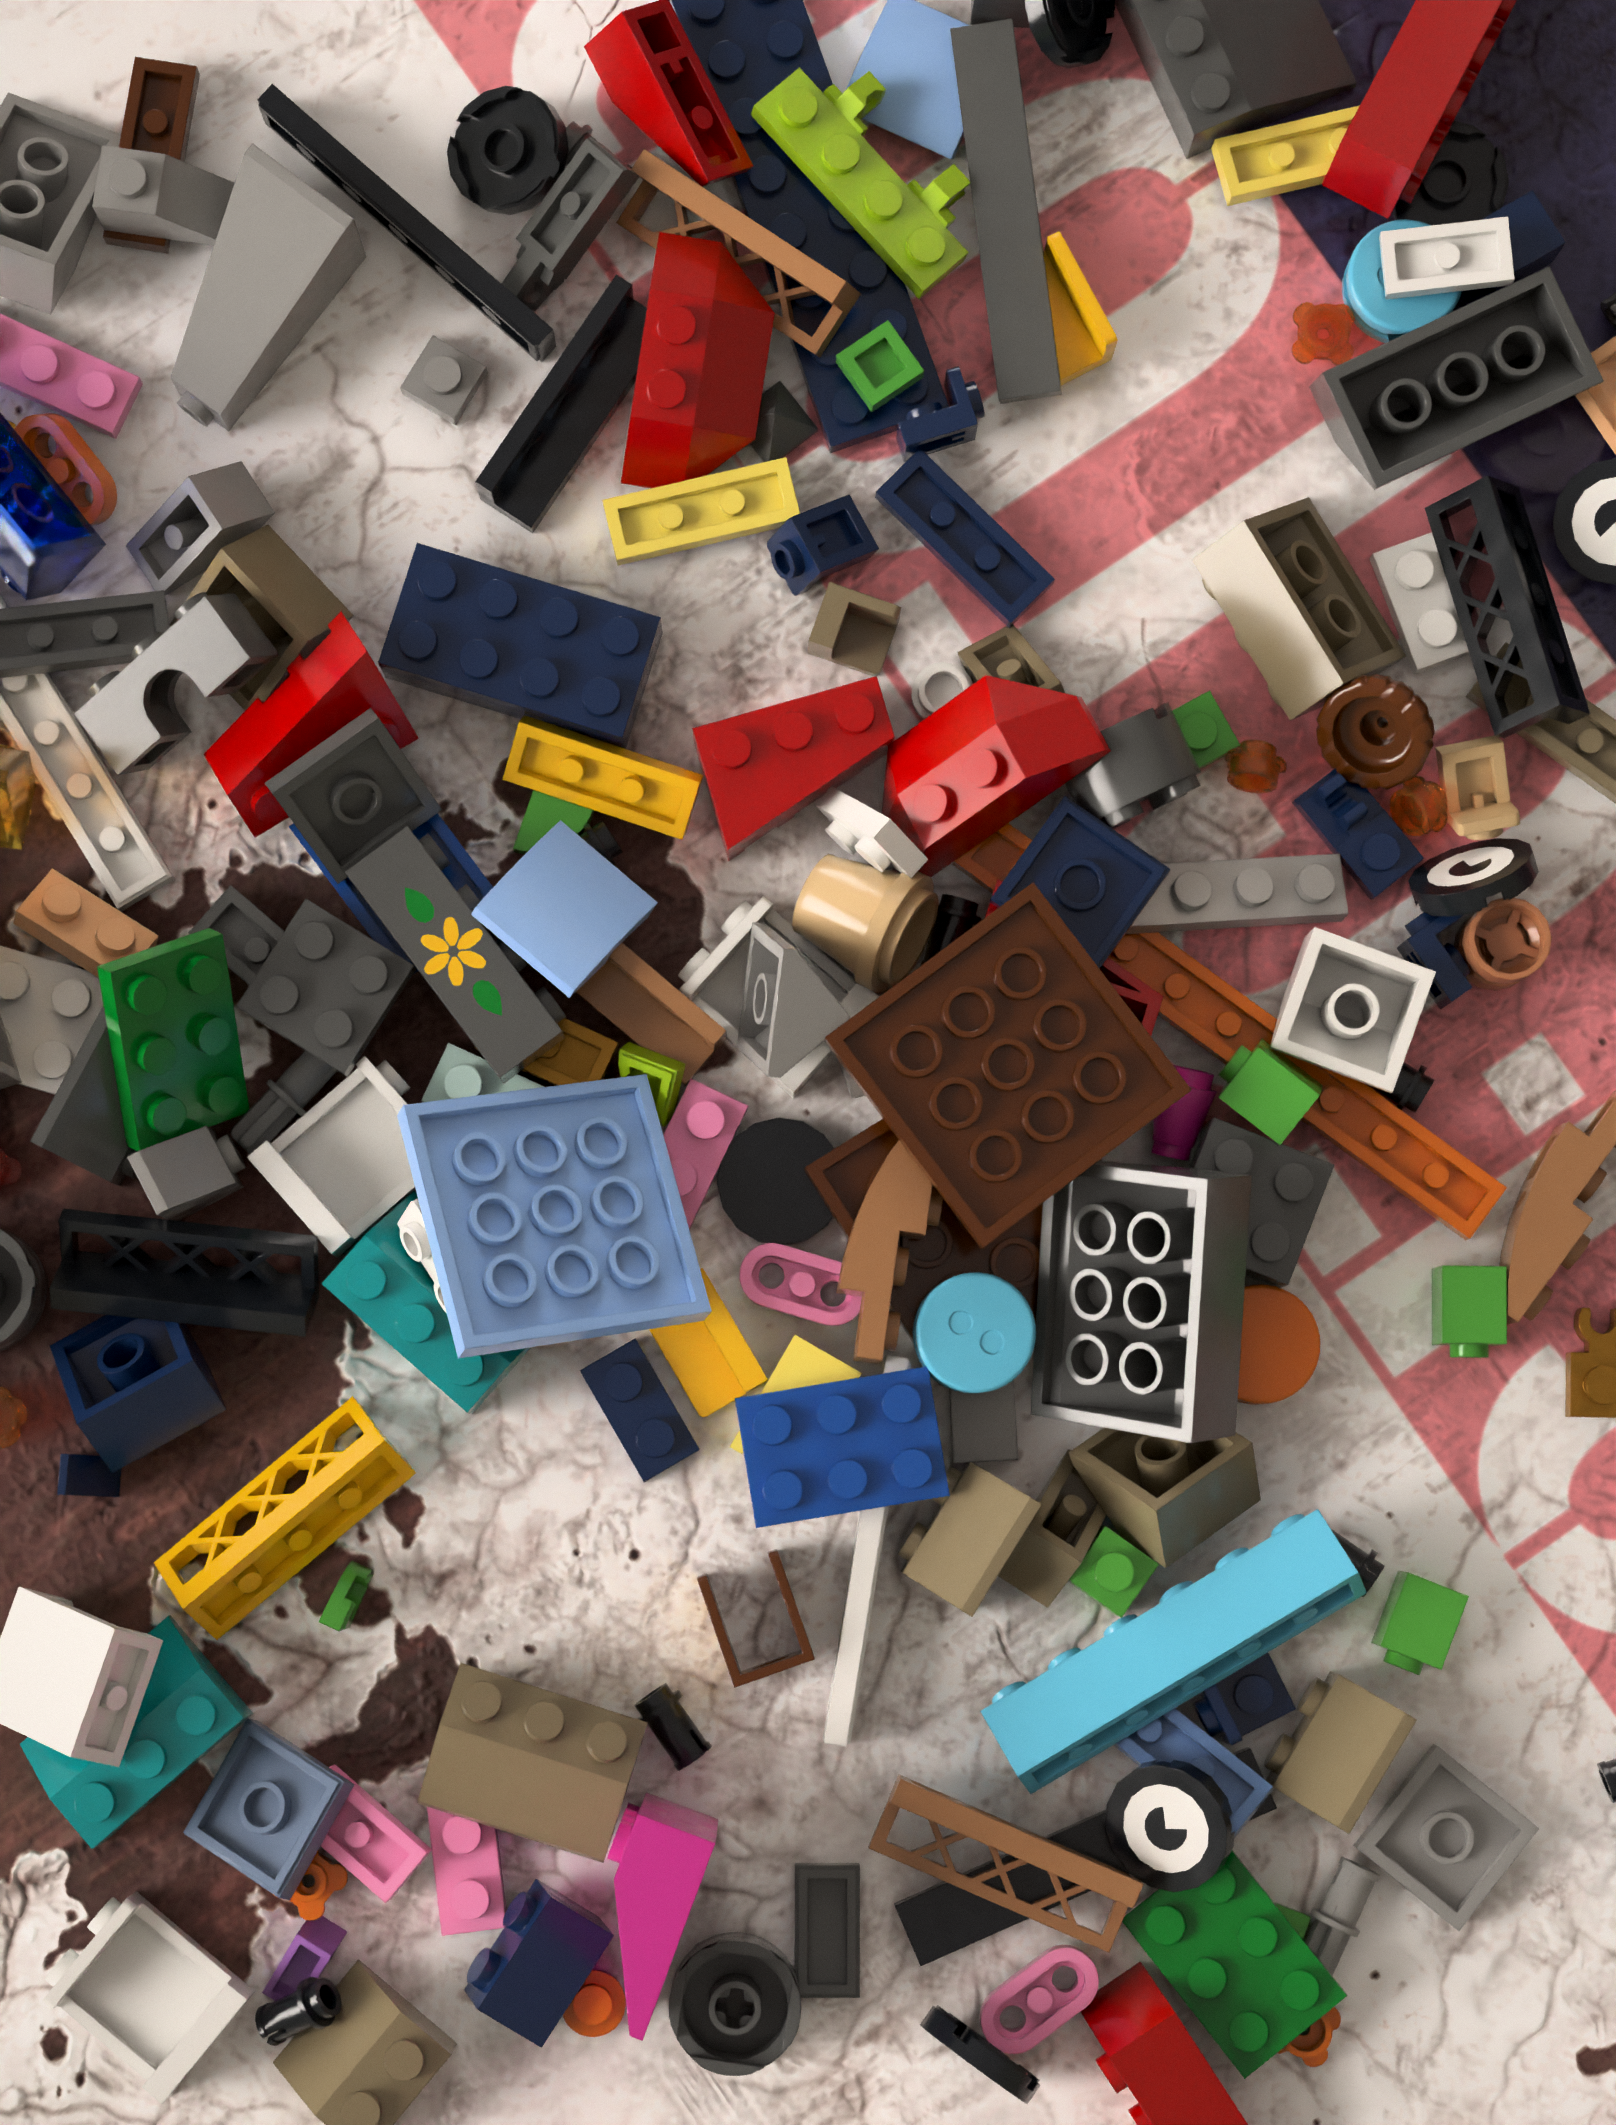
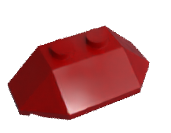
M659 232L621 484L651 489L707 476L755 440L775 313L722 242Z
M985 675L888 745L881 814L890 818L928 858L918 871L932 877L1111 752L1082 697Z

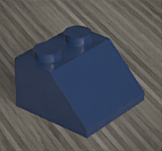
M104 1315L50 1345L76 1423L112 1473L135 1460L147 1456L151 1451L187 1431L203 1425L209 1419L227 1410L212 1371L185 1323Z

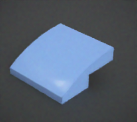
M888 0L847 86L848 88L870 71L886 89L881 103L867 114L863 120L946 158L954 159L964 136L950 29L969 26V24L916 0Z
M560 820L500 879L479 902L471 915L570 998L606 963L614 949L649 917L658 902Z

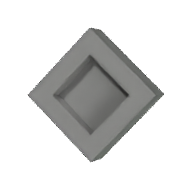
M432 335L400 389L406 397L456 425L487 376L488 371L487 367Z

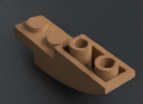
M1616 1090L1613 1091L1584 1132L1569 1121L1555 1127L1537 1155L1521 1186L1509 1218L1499 1266H1507V1325L1518 1323L1523 1316L1529 1321L1533 1320L1553 1293V1290L1546 1284L1560 1265L1567 1270L1571 1268L1590 1243L1591 1239L1583 1233L1593 1221V1218L1573 1203L1576 1198L1583 1203L1588 1201L1607 1175V1172L1600 1168V1165L1614 1147L1616 1148Z
M898 1140L887 1155L864 1197L853 1223L842 1259L836 1293L861 1297L853 1361L879 1364L883 1361L884 1350L896 1351L901 1313L889 1311L892 1286L904 1287L909 1259V1248L898 1247L899 1237L922 1240L926 1235L927 1225L938 1226L940 1221L943 1197L932 1186L931 1181L900 1140Z

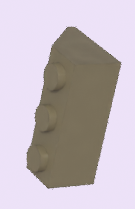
M1309 497L1242 521L1192 559L1202 576V582L1206 591L1222 608L1235 630V636L1239 645L1245 652L1250 654L1267 682L1270 696L1277 705L1283 708L1290 721L1323 707L1328 695L1361 675L1372 676L1379 674L1406 657L1397 639Z
M460 1663L439 1724L417 1803L604 1863L648 1722Z

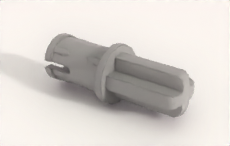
M1341 1857L1339 1861L1340 1865L1320 1909L1312 1908L1310 1914L1315 1917V1920L1305 1940L1332 1976L1350 1936L1358 1937L1360 1930L1355 1926L1375 1882L1380 1877L1373 1870L1345 1857Z

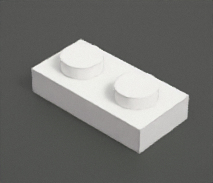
M1508 217L1380 232L1379 241L1386 300L1509 286L1514 283L1515 277Z
M1432 532L1373 553L1370 557V562L1413 674L1470 655Z
M832 786L815 804L831 822L825 829L827 834L849 854L854 855L858 852L880 872H884L890 866L912 878L928 860L890 818Z

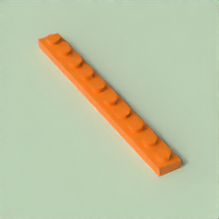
M1008 823L959 857L952 865L990 893H993L997 879L1002 882L1032 840ZM1160 933L1125 934L1109 956L1111 960L1163 996L1158 1016L1225 1065L1241 1045L1250 1051L1255 1048L1261 1039H1264L1271 1045L1277 1019ZM1282 1053L1323 1085L1320 1096L1302 1117L1301 1120L1461 1238L1469 1240L1507 1189L1506 1186L1365 1083Z

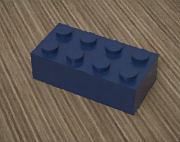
M417 543L378 664L385 678L518 719L526 715L626 749L663 634L661 617Z

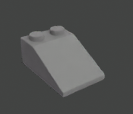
M9 92L0 105V296L51 315L75 272L97 216L92 204L102 145L119 147L121 134Z

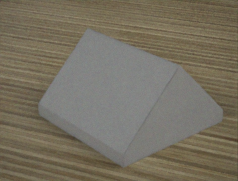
M752 922L737 1047L767 1077L781 1078L824 1042L827 1035L851 1017L792 945L765 923Z

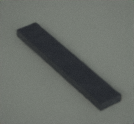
M271 84L257 99L263 120L269 128L533 359L543 362L555 349L556 342L553 328L275 85Z
M1250 1747L1232 1753L1264 1778ZM1271 1793L1250 1820L1277 1809ZM1106 1810L1045 1836L1047 1839L1130 1874L1113 1853L1105 1828ZM1009 1854L1000 1856L1002 1863L1015 1859V1857ZM991 1860L963 1874L971 1877L996 1865L994 1860ZM1027 1863L1006 1872L1015 1896L1031 1903L1055 1893L1048 1872ZM1000 1875L983 1881L1006 1892ZM1058 1876L1062 1889L1075 1885V1883ZM945 1881L894 1903L920 1966L1029 1919ZM1085 1890L1066 1899L1067 1901L1072 1900L1092 1890ZM1058 1901L1056 1903L1044 1907V1909L1049 1910L1051 1908H1054L1060 1905V1902Z

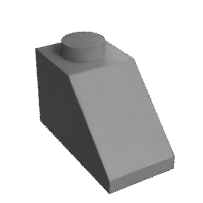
M102 145L92 207L103 229L107 231L214 246L235 183L166 154Z
M242 461L188 476L127 543L126 547L155 591L164 590V594L168 595L206 571L222 547L260 529L275 512Z
M207 1126L139 1150L127 1157L155 1213L168 1220L181 1221L244 1188L237 1172L243 1170L246 1166L229 1134L218 1138L216 1132Z

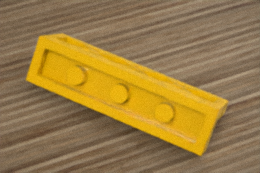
M352 1396L158 1558L154 1565L182 1609L212 1637L218 1640L414 1476L416 1472L407 1459L382 1434L363 1406ZM357 1423L364 1434L343 1452H333L337 1438ZM299 1470H309L305 1484L293 1494H283L288 1479ZM249 1512H259L256 1523L242 1536H233L239 1520ZM209 1553L205 1567L188 1582H185L178 1571L199 1554Z

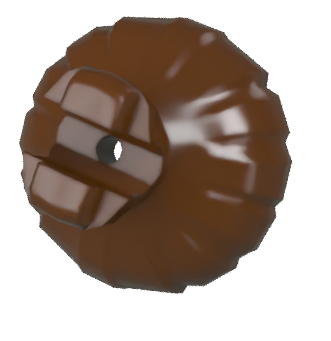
M1378 674L1372 676L1361 675L1351 680L1326 697V701L1316 719L1319 724L1316 728L1317 742L1321 747L1323 758L1346 781L1359 784L1362 788L1378 789L1382 787L1388 790L1403 782L1410 781L1422 770L1434 746L1432 740L1435 734L1434 724L1426 703L1420 695L1414 693L1410 686L1403 681L1393 680L1390 676Z

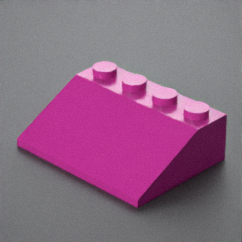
M647 1792L641 1807L628 1802L607 1859L620 1863L614 1877L629 2035L643 2041L715 1846L719 1820Z

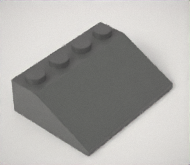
M1115 0L1118 12L1186 159L1211 149L1214 139L1256 130L1350 90L1357 84L1319 0Z
M1098 1161L1043 1202L1036 1311V1342L1034 1347L1030 1415L1187 1443L1235 1436L1252 1175L1197 1168Z

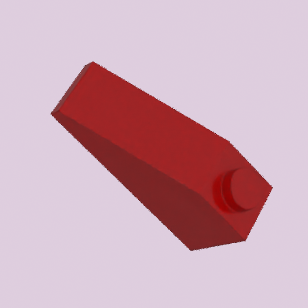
M658 0L622 11L584 46L612 103L700 186L704 187L745 173L753 167L669 0Z

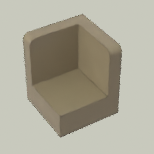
M829 582L808 640V654L871 676L880 675L900 620L901 607Z

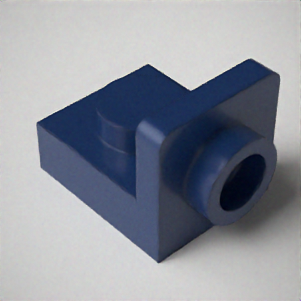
M959 366L946 370L944 387L950 407L942 408L939 402L928 403L910 410L905 415L906 420L898 422L896 440L904 462L920 448L928 455L975 440L978 427L977 419L985 417L984 407L975 381L965 383Z
M850 494L790 517L767 541V548L771 554L774 569L781 578L785 579L794 596L807 592L820 578L869 559L879 549Z
M1423 912L1404 926L1411 937L1400 944L1397 950L1406 961L1436 971L1429 995L1441 1010L1473 988L1465 978L1470 974V970L1462 955L1452 944L1446 943L1442 945L1436 935L1464 915L1432 916Z
M1269 1653L1264 1654L1200 1693L1202 1699L1193 1703L1207 1734L1211 1737L1220 1734L1223 1741L1230 1746L1242 1741V1736L1296 1710Z

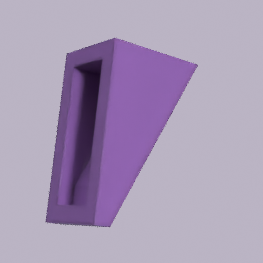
M324 1916L316 1920H306L262 1993L276 2001L295 1992L300 1981L309 1977L319 1979L347 1934V1931Z

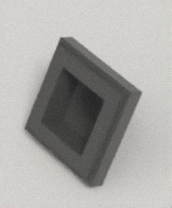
M778 381L762 393L756 437L750 443L763 462L785 457L818 432L817 426L781 381Z

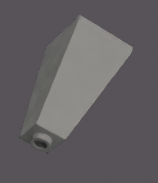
M253 143L244 154L170 377L179 395L182 396L177 404L188 415L205 427L214 420L227 431H230L366 258L354 218Z

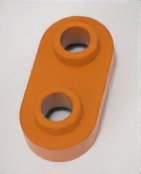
M54 413L35 414L22 419L12 435L11 446L14 459L56 516L62 522L72 527L93 526L105 522L112 515L116 507V485L110 473L73 425L63 416ZM50 435L55 439L56 442V451L54 455L50 452L48 447V439ZM88 484L93 492L92 504L87 500L85 494Z

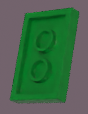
M207 928L97 966L128 1147L139 1151L204 1126H213L245 1114L249 1110L222 933Z
M1233 1850L1223 1868L1199 1887L1178 1892L1158 1889L1129 1912L1122 1921L1244 2079L1348 1996Z

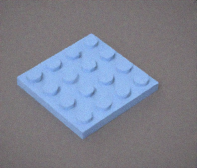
M647 1074L402 1106L397 1117L458 1359L704 1321L712 1312Z

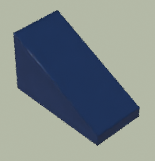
M61 1454L57 1495L119 1497L122 1468L112 1473L99 1455Z

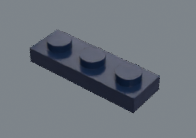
M921 448L876 491L875 498L1008 628L1054 584L1055 579Z

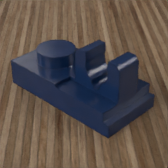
M1333 769L1292 802L1332 853L1340 854L1341 864L1371 901L1424 859L1368 789L1360 787L1359 784L1349 783L1340 773H1337L1336 769Z

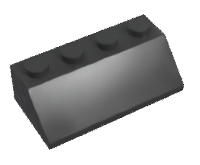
M1549 266L1323 372L1309 388L1335 443L1375 490L1601 384L1604 380Z

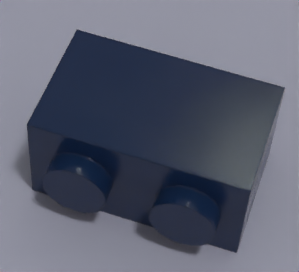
M535 1879L527 1893H519L510 1903L503 1918L504 1929L491 1949L484 1948L473 1960L467 1973L468 1984L464 1991L477 2010L542 2048L614 1937V1934L599 1916L538 1879Z

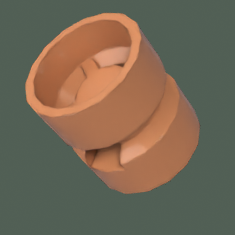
M1501 898L1492 900L1488 903V907L1482 908L1481 911L1474 913L1463 922L1455 935L1454 947L1459 951L1469 967L1470 974L1465 978L1479 988L1497 991L1511 988L1541 968L1549 955L1552 936L1548 921L1537 907L1523 899L1512 898L1510 900H1503Z

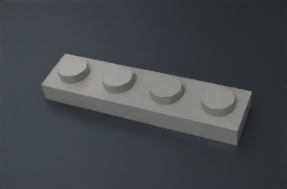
M1340 854L1162 863L1170 868L1169 874L1126 934L1342 922L1349 913Z

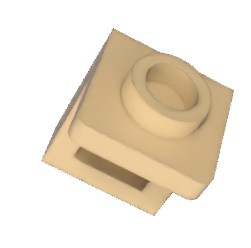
M1494 735L1435 747L1444 819L1459 836H1465L1471 840H1486L1500 836L1503 833V828L1520 825L1519 810L1510 801L1504 742L1498 736Z

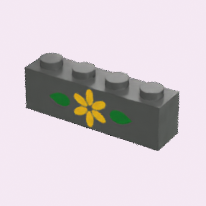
M406 826L345 871V873L504 1084L565 1039L563 1031L557 1023L566 1018V1015L544 986L533 993L519 974L520 971L528 966L525 960L500 939L495 942L483 925L471 915L480 900L467 884L459 890H455L442 872L451 863L433 838L427 833L418 840L409 827Z

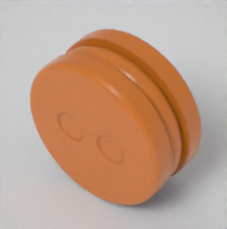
M1271 1285L1245 1286L1238 1402L1253 1405L1278 1402L1298 1392L1313 1375L1320 1355L1318 1326L1308 1307L1292 1293Z

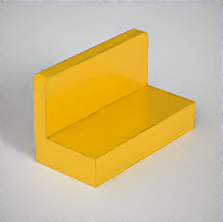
M1058 231L1047 237L1044 259L1061 385L1111 361L1118 339L1061 232Z
M701 1268L702 1278L712 1310L704 1321L649 1330L697 1413L701 1417H707L735 1401V1398H740L764 1384L768 1379L706 1272Z

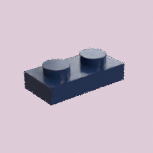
M636 1338L580 1370L643 1482L648 1481L700 1450Z

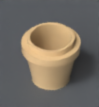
M827 854L813 868L799 894L793 913L792 928L794 932L805 937L854 973L856 983L875 993H881L889 986L893 987L907 977L916 965L934 927L939 899L938 895L933 892L934 884L932 878L919 871L910 878L903 872L890 869L880 872L872 865Z

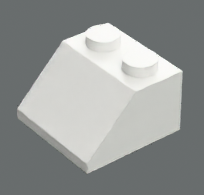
M1314 927L1304 937L1285 989L1270 1049L1392 1093L1436 971Z

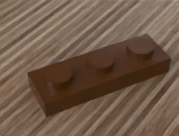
M135 57L119 148L166 154L185 162L200 78L197 66ZM107 230L103 232V238L108 245L169 253L170 239Z

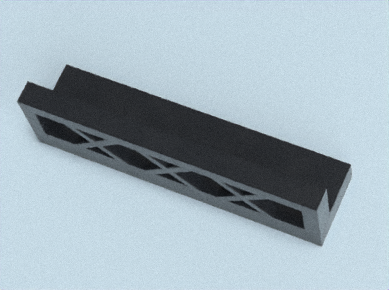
M617 274L615 275L475 481L480 500L532 534L636 382L647 307L634 300L631 283Z
M1487 475L1426 507L1425 511L1494 735L1506 738L1546 718L1570 724L1589 715L1588 704L1519 487ZM1473 505L1478 522L1466 546L1455 541L1448 517ZM1484 546L1486 547L1488 554L1482 552ZM1459 551L1464 552L1462 559L1460 558ZM1479 559L1491 564L1495 576L1485 602L1473 598L1469 587V581ZM1502 601L1504 604L1505 611L1499 609L1502 604ZM1476 607L1482 609L1479 616ZM1496 616L1509 621L1513 633L1503 659L1490 654L1486 641ZM1520 659H1521L1523 668L1517 666L1518 663H1519V661H1520ZM1494 665L1499 666L1497 674ZM1515 673L1527 679L1534 704L1509 715L1504 696Z
M63 1208L58 1220L61 1263L49 1288L51 1309L306 1337L319 1299L318 1236ZM78 1232L98 1234L114 1248L106 1254L79 1251ZM145 1240L162 1241L177 1255L170 1260L153 1259L139 1245ZM209 1247L226 1248L240 1262L233 1267L216 1266L202 1252ZM273 1254L300 1256L301 1275L279 1273L266 1259Z

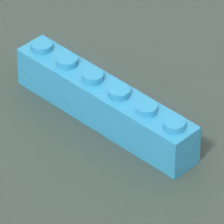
M1317 1509L1307 1516L1297 1514L1283 1520L1272 1530V1537L1249 1550L1244 1547L1228 1553L1218 1561L1215 1571L1195 1583L1185 1581L1171 1587L1161 1596L1160 1604L1140 1616L1132 1614L1116 1620L1104 1631L1103 1638L1083 1650L1073 1648L1061 1653L1049 1663L1048 1671L1030 1682H1015L1001 1689L993 1697L992 1704L980 1712L1017 1777L1029 1793L1036 1792L1365 1595L1367 1592L1357 1569L1320 1511Z

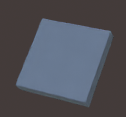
M247 1718L183 1833L276 1897L291 1900L355 1784L261 1722Z

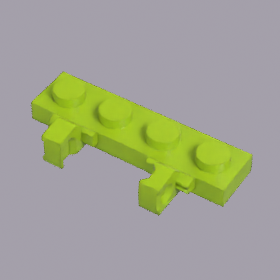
M799 67L753 106L751 116L918 299L922 298L964 262L969 253L947 228L956 219L949 208L965 195L964 189L971 182L953 164L936 177L925 189L915 179L907 185L863 137L868 128L861 119L881 103L886 89L873 74L868 71L850 85L844 93L835 84H832L822 92Z

